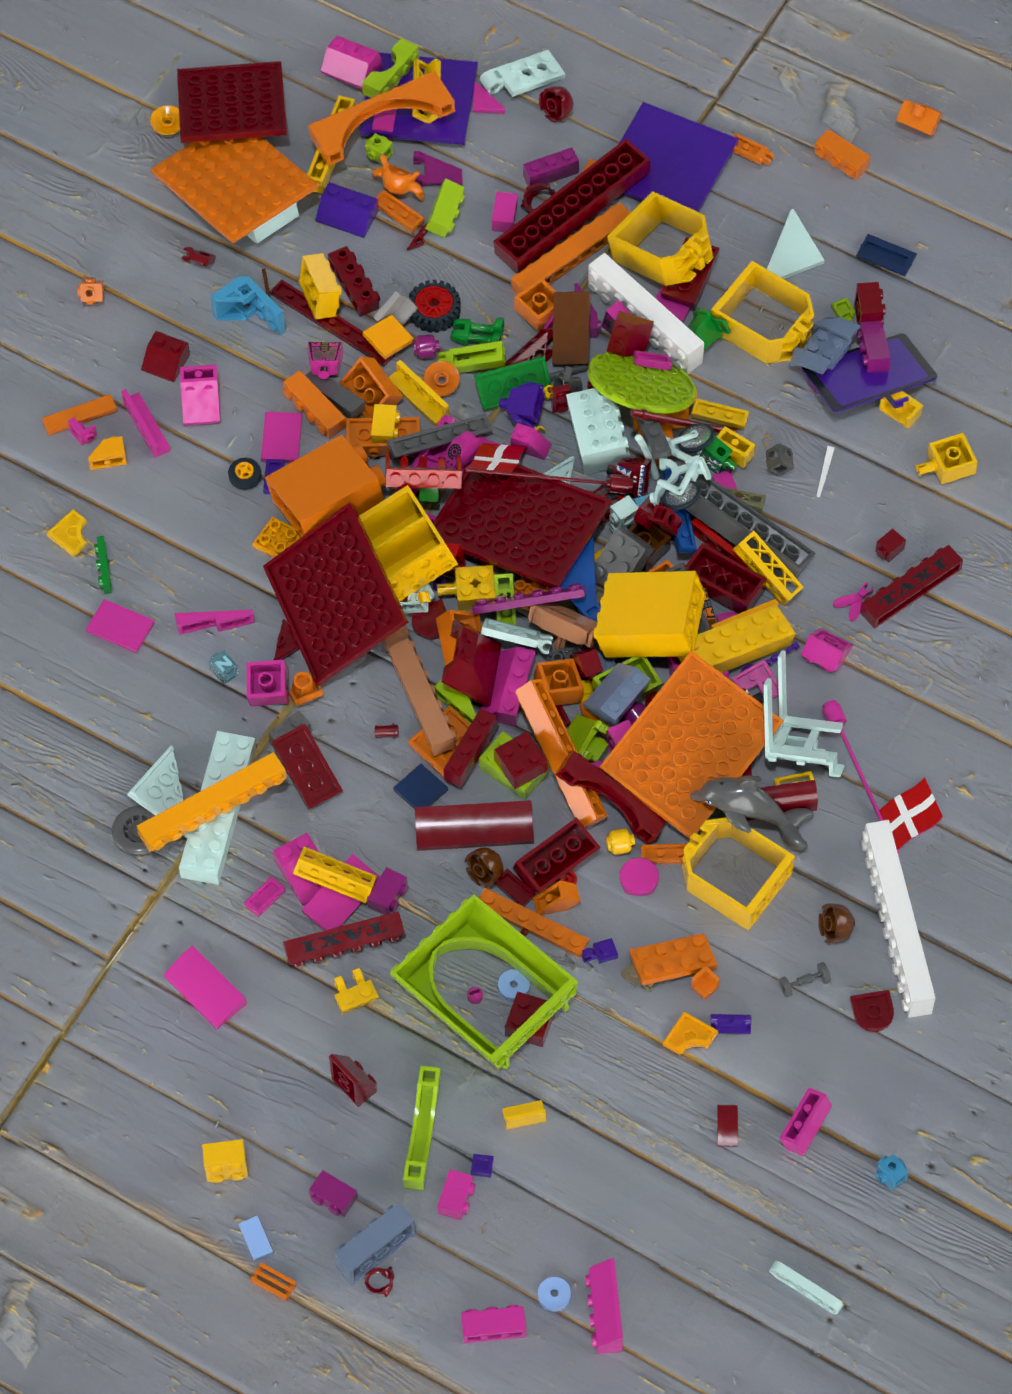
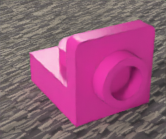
M74 417L68 420L69 431L81 446L92 442L97 437L94 425L85 429L84 425L81 422L78 423Z

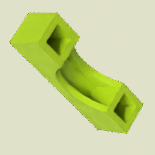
M400 38L391 49L394 66L383 72L372 71L362 82L363 95L373 98L397 86L400 79L408 74L414 61L419 59L418 46Z

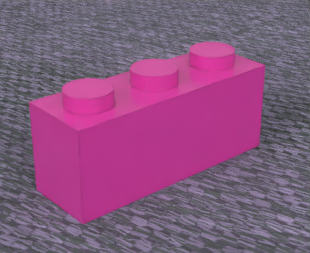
M811 1088L807 1089L780 1136V1140L786 1150L804 1156L832 1107L825 1093Z
M509 1305L502 1309L489 1307L482 1311L468 1309L461 1313L464 1343L526 1337L524 1306Z

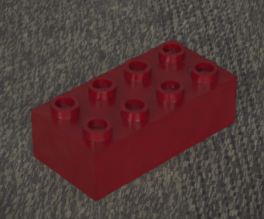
M704 543L700 545L686 564L687 571H696L703 589L707 588L710 598L737 613L752 609L766 589L767 578Z

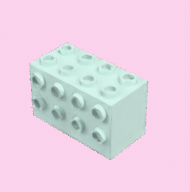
M596 388L566 394L584 474L607 470L608 465L617 466L622 458H629L627 437H625V430L617 403L605 397Z

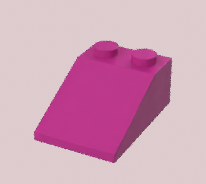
M308 833L273 850L276 865L302 906L307 905L323 887L293 874L303 847L319 852Z

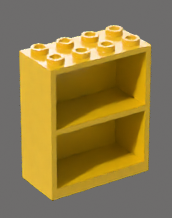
M408 485L359 516L399 601L404 600L408 595L418 591L421 587L458 565Z
M696 571L608 573L607 581L604 582V595L600 600L601 609L597 613V627L594 628L593 632L594 638L597 639L599 648L602 650L605 658L687 656L690 651L694 652L706 595Z

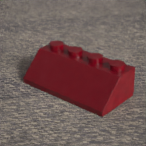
M576 817L517 860L513 870L527 886L541 893L597 852L601 847Z

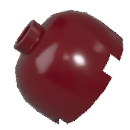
M551 86L540 93L539 106L541 111L544 110L547 114L545 117L548 120L558 122L568 117L571 113L573 98L566 88Z

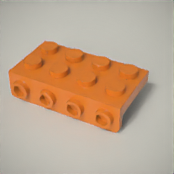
M400 417V424H396V428L399 429L398 437L420 432V417ZM346 418V440L351 446L359 443L367 456L370 457L386 456V453H389L391 457L387 443H371L373 418ZM418 453L411 454V455H408V456H415V455H418Z

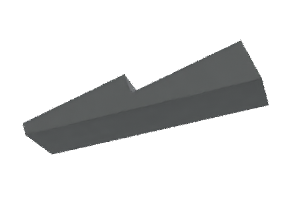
M311 371L305 375L330 402L349 418H356L366 409L363 399L330 377L321 379L318 375L311 374Z

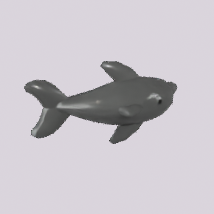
M759 776L717 777L706 781L701 789L690 794L691 799L708 803L724 811L728 821L741 831L751 832L745 817L761 819L777 825L784 843L789 847L797 850L808 848L807 842L802 838L798 828L804 822L814 817L813 812L806 808H796L783 812L779 805L763 789L757 786V783L761 781Z

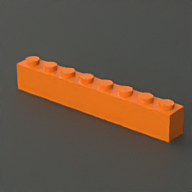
M620 202L615 206H611L607 212L598 215L590 224L584 225L580 231L570 235L563 243L557 244L553 250L543 254L536 262L530 263L520 273H516L511 279V290L519 294L541 277L551 285L609 244L607 236L631 212Z
M543 679L530 680L515 690V693L555 775L564 759L571 752H577ZM555 775L568 806L571 808L575 818L577 817L585 828L592 827L608 817L596 791L584 787L570 786Z

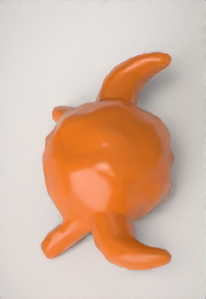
M380 155L383 167L375 168L372 172V178L382 177L383 186L390 193L404 195L411 191L422 202L425 197L423 188L415 182V179L420 174L419 171L411 174L402 168L389 164L387 157Z

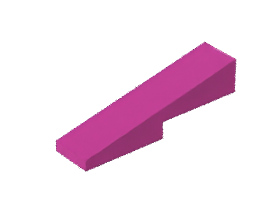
M253 610L174 613L179 635L214 626L217 627L218 632L255 623Z

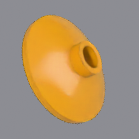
M170 105L157 108L150 117L152 129L162 135H172L179 132V108Z

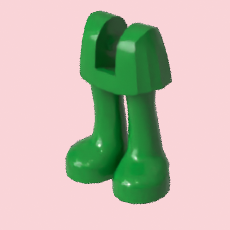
M496 318L492 325L471 322V319H455L453 321V328L455 330L451 332L450 339L465 346H468L469 342L484 344L502 341L504 318ZM472 332L490 334L491 336L474 334Z

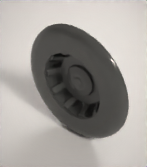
M141 805L132 806L122 811L116 817L112 826V837L115 844L122 851L129 854L142 855L149 853V850L138 835L137 825L155 815Z

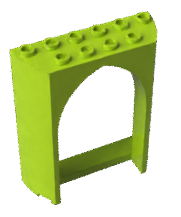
M475 894L470 898H466L462 902L461 907L456 911H452L448 915L447 920L443 924L437 925L428 938H423L419 946L414 951H410L400 964H396L390 973L394 980L498 1069L501 1067L508 1069L510 1067L509 1057L560 1008L565 1012L569 1010V999L575 996L578 987V981ZM464 949L491 953L521 973L549 999L497 1048L455 1012L440 996L434 982L435 968L440 956Z

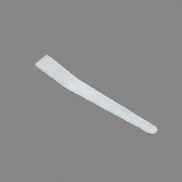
M827 446L817 497L821 495L835 447Z

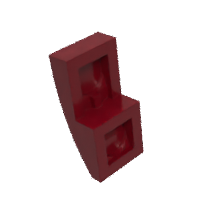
M717 1105V1146H738V1105Z

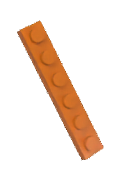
M484 888L479 897L480 900L508 923L520 929H526L528 933L579 958L583 954L582 950L586 949L589 944V938L487 888Z

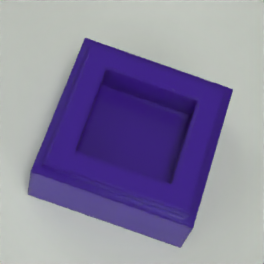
M473 1154L471 1175L491 1178L494 1156Z

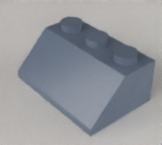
M618 663L584 702L583 706L610 727L617 725L646 691L651 678L636 667Z

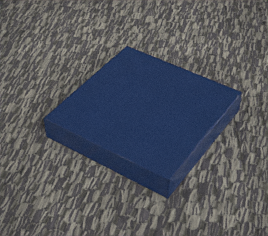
M420 763L393 787V791L414 809V807L431 806L448 791V787Z

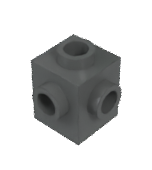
M779 443L766 450V463L769 471L781 476L794 469L792 449Z

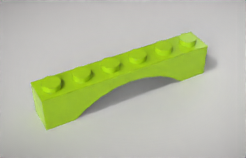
M420 1065L413 1126L403 1176V1187L406 1189L424 1191L441 1081V1068Z

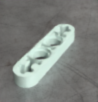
M775 1261L769 1269V1272L775 1278L827 1311L838 1314L843 1307V1303L838 1298L783 1263Z

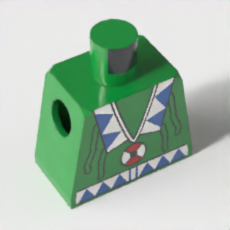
M710 431L702 440V443L700 445L704 444L709 439L711 435ZM716 436L708 447L695 453V456L703 457L708 469L716 474L723 468L732 473L738 465L729 459L732 449Z

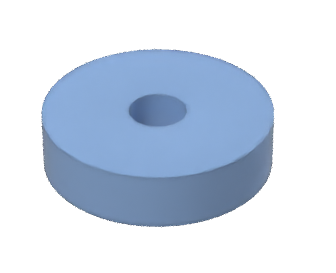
M508 970L500 976L498 991L505 1000L514 1002L517 991L525 994L529 993L530 981L517 970ZM515 983L517 987L513 988L510 985Z
M550 1277L540 1284L538 1300L546 1310L560 1311L570 1302L571 1289L569 1284L562 1278ZM557 1292L558 1295L556 1297L551 1296V1293Z

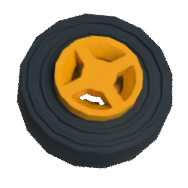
M239 458L233 461L229 467V481L238 489H251L260 482L261 468L251 458Z

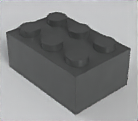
M616 528L595 562L596 581L604 586L608 573L641 572L655 548L628 528Z

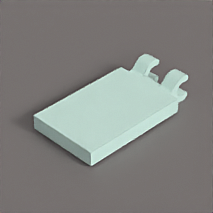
M485 618L481 630L482 635L534 648L538 647L543 654H549V649L551 648L549 644L552 643L553 639L552 634H542L540 631Z

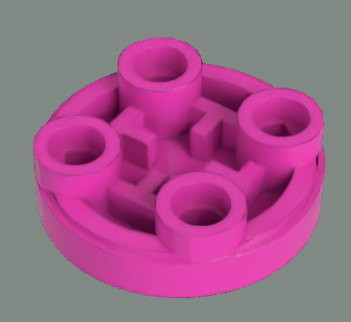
M631 859L620 870V883L626 894L634 896L650 895L658 885V869L648 859Z

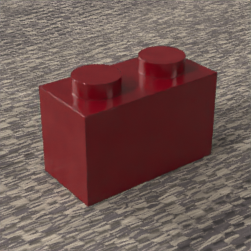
M585 649L570 654V658H574L579 676L583 677V679H592L599 675V672L603 671L596 649Z

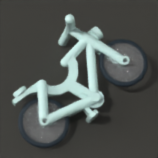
M705 423L693 424L685 428L677 438L670 439L666 437L671 448V455L686 463L678 467L675 462L667 459V457L659 458L660 470H672V474L667 481L659 479L655 460H653L643 437L640 434L635 436V440L642 449L645 458L652 459L650 472L652 478L658 480L655 492L650 493V502L654 507L659 505L662 495L663 504L672 510L688 508L699 499L701 488L695 481L699 474H704L706 480H711V473L703 457L698 455L692 457L684 452L694 453L708 447L715 437V431L712 426ZM686 473L682 481L676 482L680 474Z

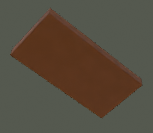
M590 291L554 292L552 365H589Z

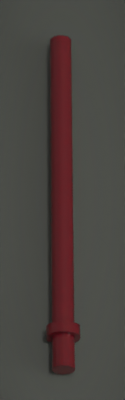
M631 409L630 411L631 416L639 417L640 420L649 419L685 427L703 423L652 413L646 409ZM708 424L713 427L716 433H720L724 426ZM696 428L700 430L710 431L706 428ZM729 428L730 430L737 433V429Z

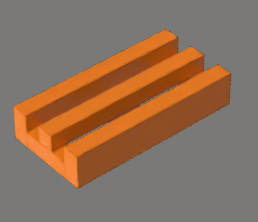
M262 1262L254 1272V1276L250 1279L251 1283L285 1302L297 1285L296 1281ZM262 1271H265V1272L271 1274L272 1276L278 1278L279 1280H281V1281L287 1283L288 1285H290V1287H288V1286H286L285 1284H283V1283L277 1281L276 1279H274V1278L268 1276L267 1274L263 1273ZM260 1276L287 1292L285 1294L259 1280L258 1277Z

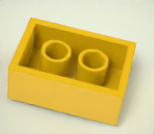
M323 253L302 256L298 282L314 318L336 317L337 309H339V296H341L342 291L340 285L336 282L334 272L330 269L329 261L326 260Z

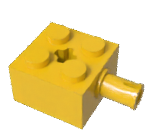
M960 433L929 443L927 451L929 461L915 466L919 476L934 471L942 485L976 474L978 461L964 433Z
M493 565L455 568L454 583L437 584L438 596H457L458 611H472V606L478 599L487 598V601L495 600Z

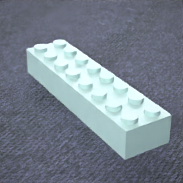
M217 731L201 791L252 764L256 752L255 738ZM241 803L233 807L230 812L222 813L216 816L213 821L205 822L195 831L189 832L179 866L181 878L219 885Z

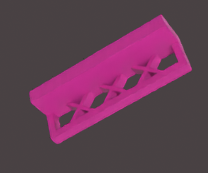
M126 389L122 390L123 404L153 457L156 458L171 451L168 442L140 393L138 392L130 396Z

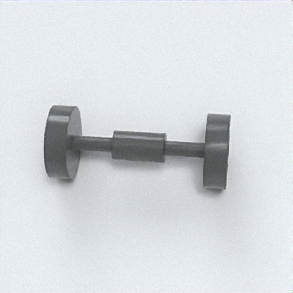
M824 962L818 963L817 973L801 976L792 983H789L786 977L780 978L779 985L784 996L789 997L793 994L792 986L806 984L818 976L821 977L824 983L830 981L831 976Z

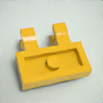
M360 968L352 971V977L357 984L352 988L346 989L342 976L334 978V985L338 991L334 998L342 1015L379 999L371 979L365 981Z

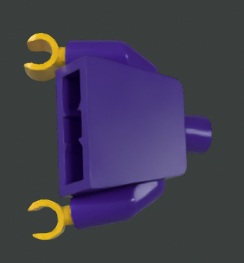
M526 382L512 388L509 398H500L499 407L500 409H506L511 421L515 424L520 423L545 433L543 426L535 427V425H538L544 397L551 399V393L548 391L551 392V387L553 386L548 385L544 387L541 384Z

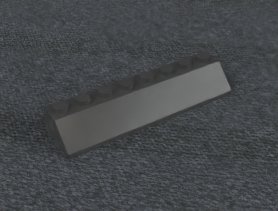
M699 474L695 482L701 488L700 497L693 505L685 509L708 527L718 532L722 537L735 544V546L751 532L755 531L797 579L816 553L713 479L706 480L704 474ZM695 486L692 487L687 497V502L695 496L697 492ZM672 496L669 497V498L672 499L677 505L685 504V503H681L680 500H678V499H676V498H674V497H672ZM753 538L746 542L752 549H757V542ZM761 553V560L764 563H770V557L767 554ZM773 567V572L782 577V570Z

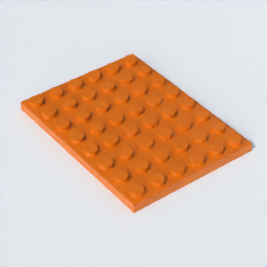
M263 137L191 142L151 168L152 174L232 244L318 189L316 181Z
M690 651L603 761L599 770L613 778L615 782L690 839L694 832L698 833L703 823L709 819L717 808L708 803L691 799L690 794L701 789L708 780L717 777L737 778L743 775L765 746L764 705L693 651ZM772 712L774 735L784 720Z

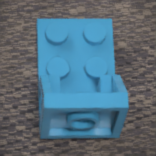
M238 276L211 295L213 317L217 321L247 320L257 313L261 320L264 319L272 331H276L279 335L285 332L283 310L250 277Z

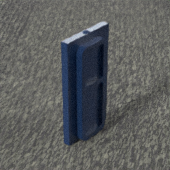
M867 234L856 254L857 258L902 276H906L917 256L915 252Z

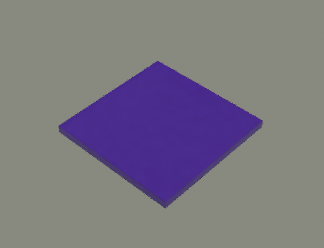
M379 53L383 67L378 72L392 68L394 66L392 54ZM419 57V60L426 64L435 59L432 57ZM436 58L441 61V81L454 99L455 112L442 118L438 117L432 123H425L412 116V109L400 108L396 112L393 132L373 131V115L361 123L360 135L373 136L376 133L386 138L465 145L478 62ZM414 64L408 74L404 75L400 79L399 84L393 88L413 80ZM419 68V69L421 70V72L423 73V75H424V74H425V70L422 69V68ZM418 110L419 113L424 115L422 110Z
M643 102L619 143L627 138L650 159L651 172L622 195L642 202L653 191L699 212L732 155L735 146H737L739 138Z

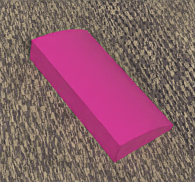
M193 945L164 974V978L216 1030L247 1005L246 998Z

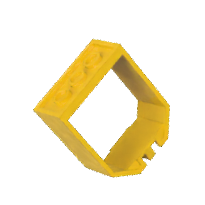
M653 191L607 236L614 262L664 286L691 281L696 276V273L692 270L694 268L702 270L705 267V263L708 264L713 259L705 215ZM661 222L692 235L680 250L672 256L660 258L637 247Z
M754 261L749 263L711 309V315L723 319L731 330L730 334L722 333V338L766 364L790 361L794 348L803 349L806 342L812 336L811 328L813 327L812 319L814 318L810 295ZM753 288L760 290L801 314L783 338L773 340L766 339L729 316Z
M727 817L706 820L700 827L702 833L698 835L694 832L690 837V842L683 849L682 870L686 890L749 931L792 875L795 856L752 828L749 833L737 829L728 821ZM732 838L777 867L747 907L692 872L699 863V860L701 861L717 839Z

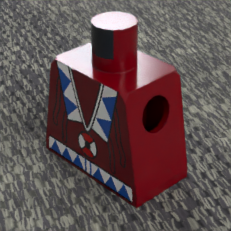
M622 458L617 466L608 465L607 476H610V474L628 475L629 478H633V490L630 494L637 497L645 496L648 493L652 459Z

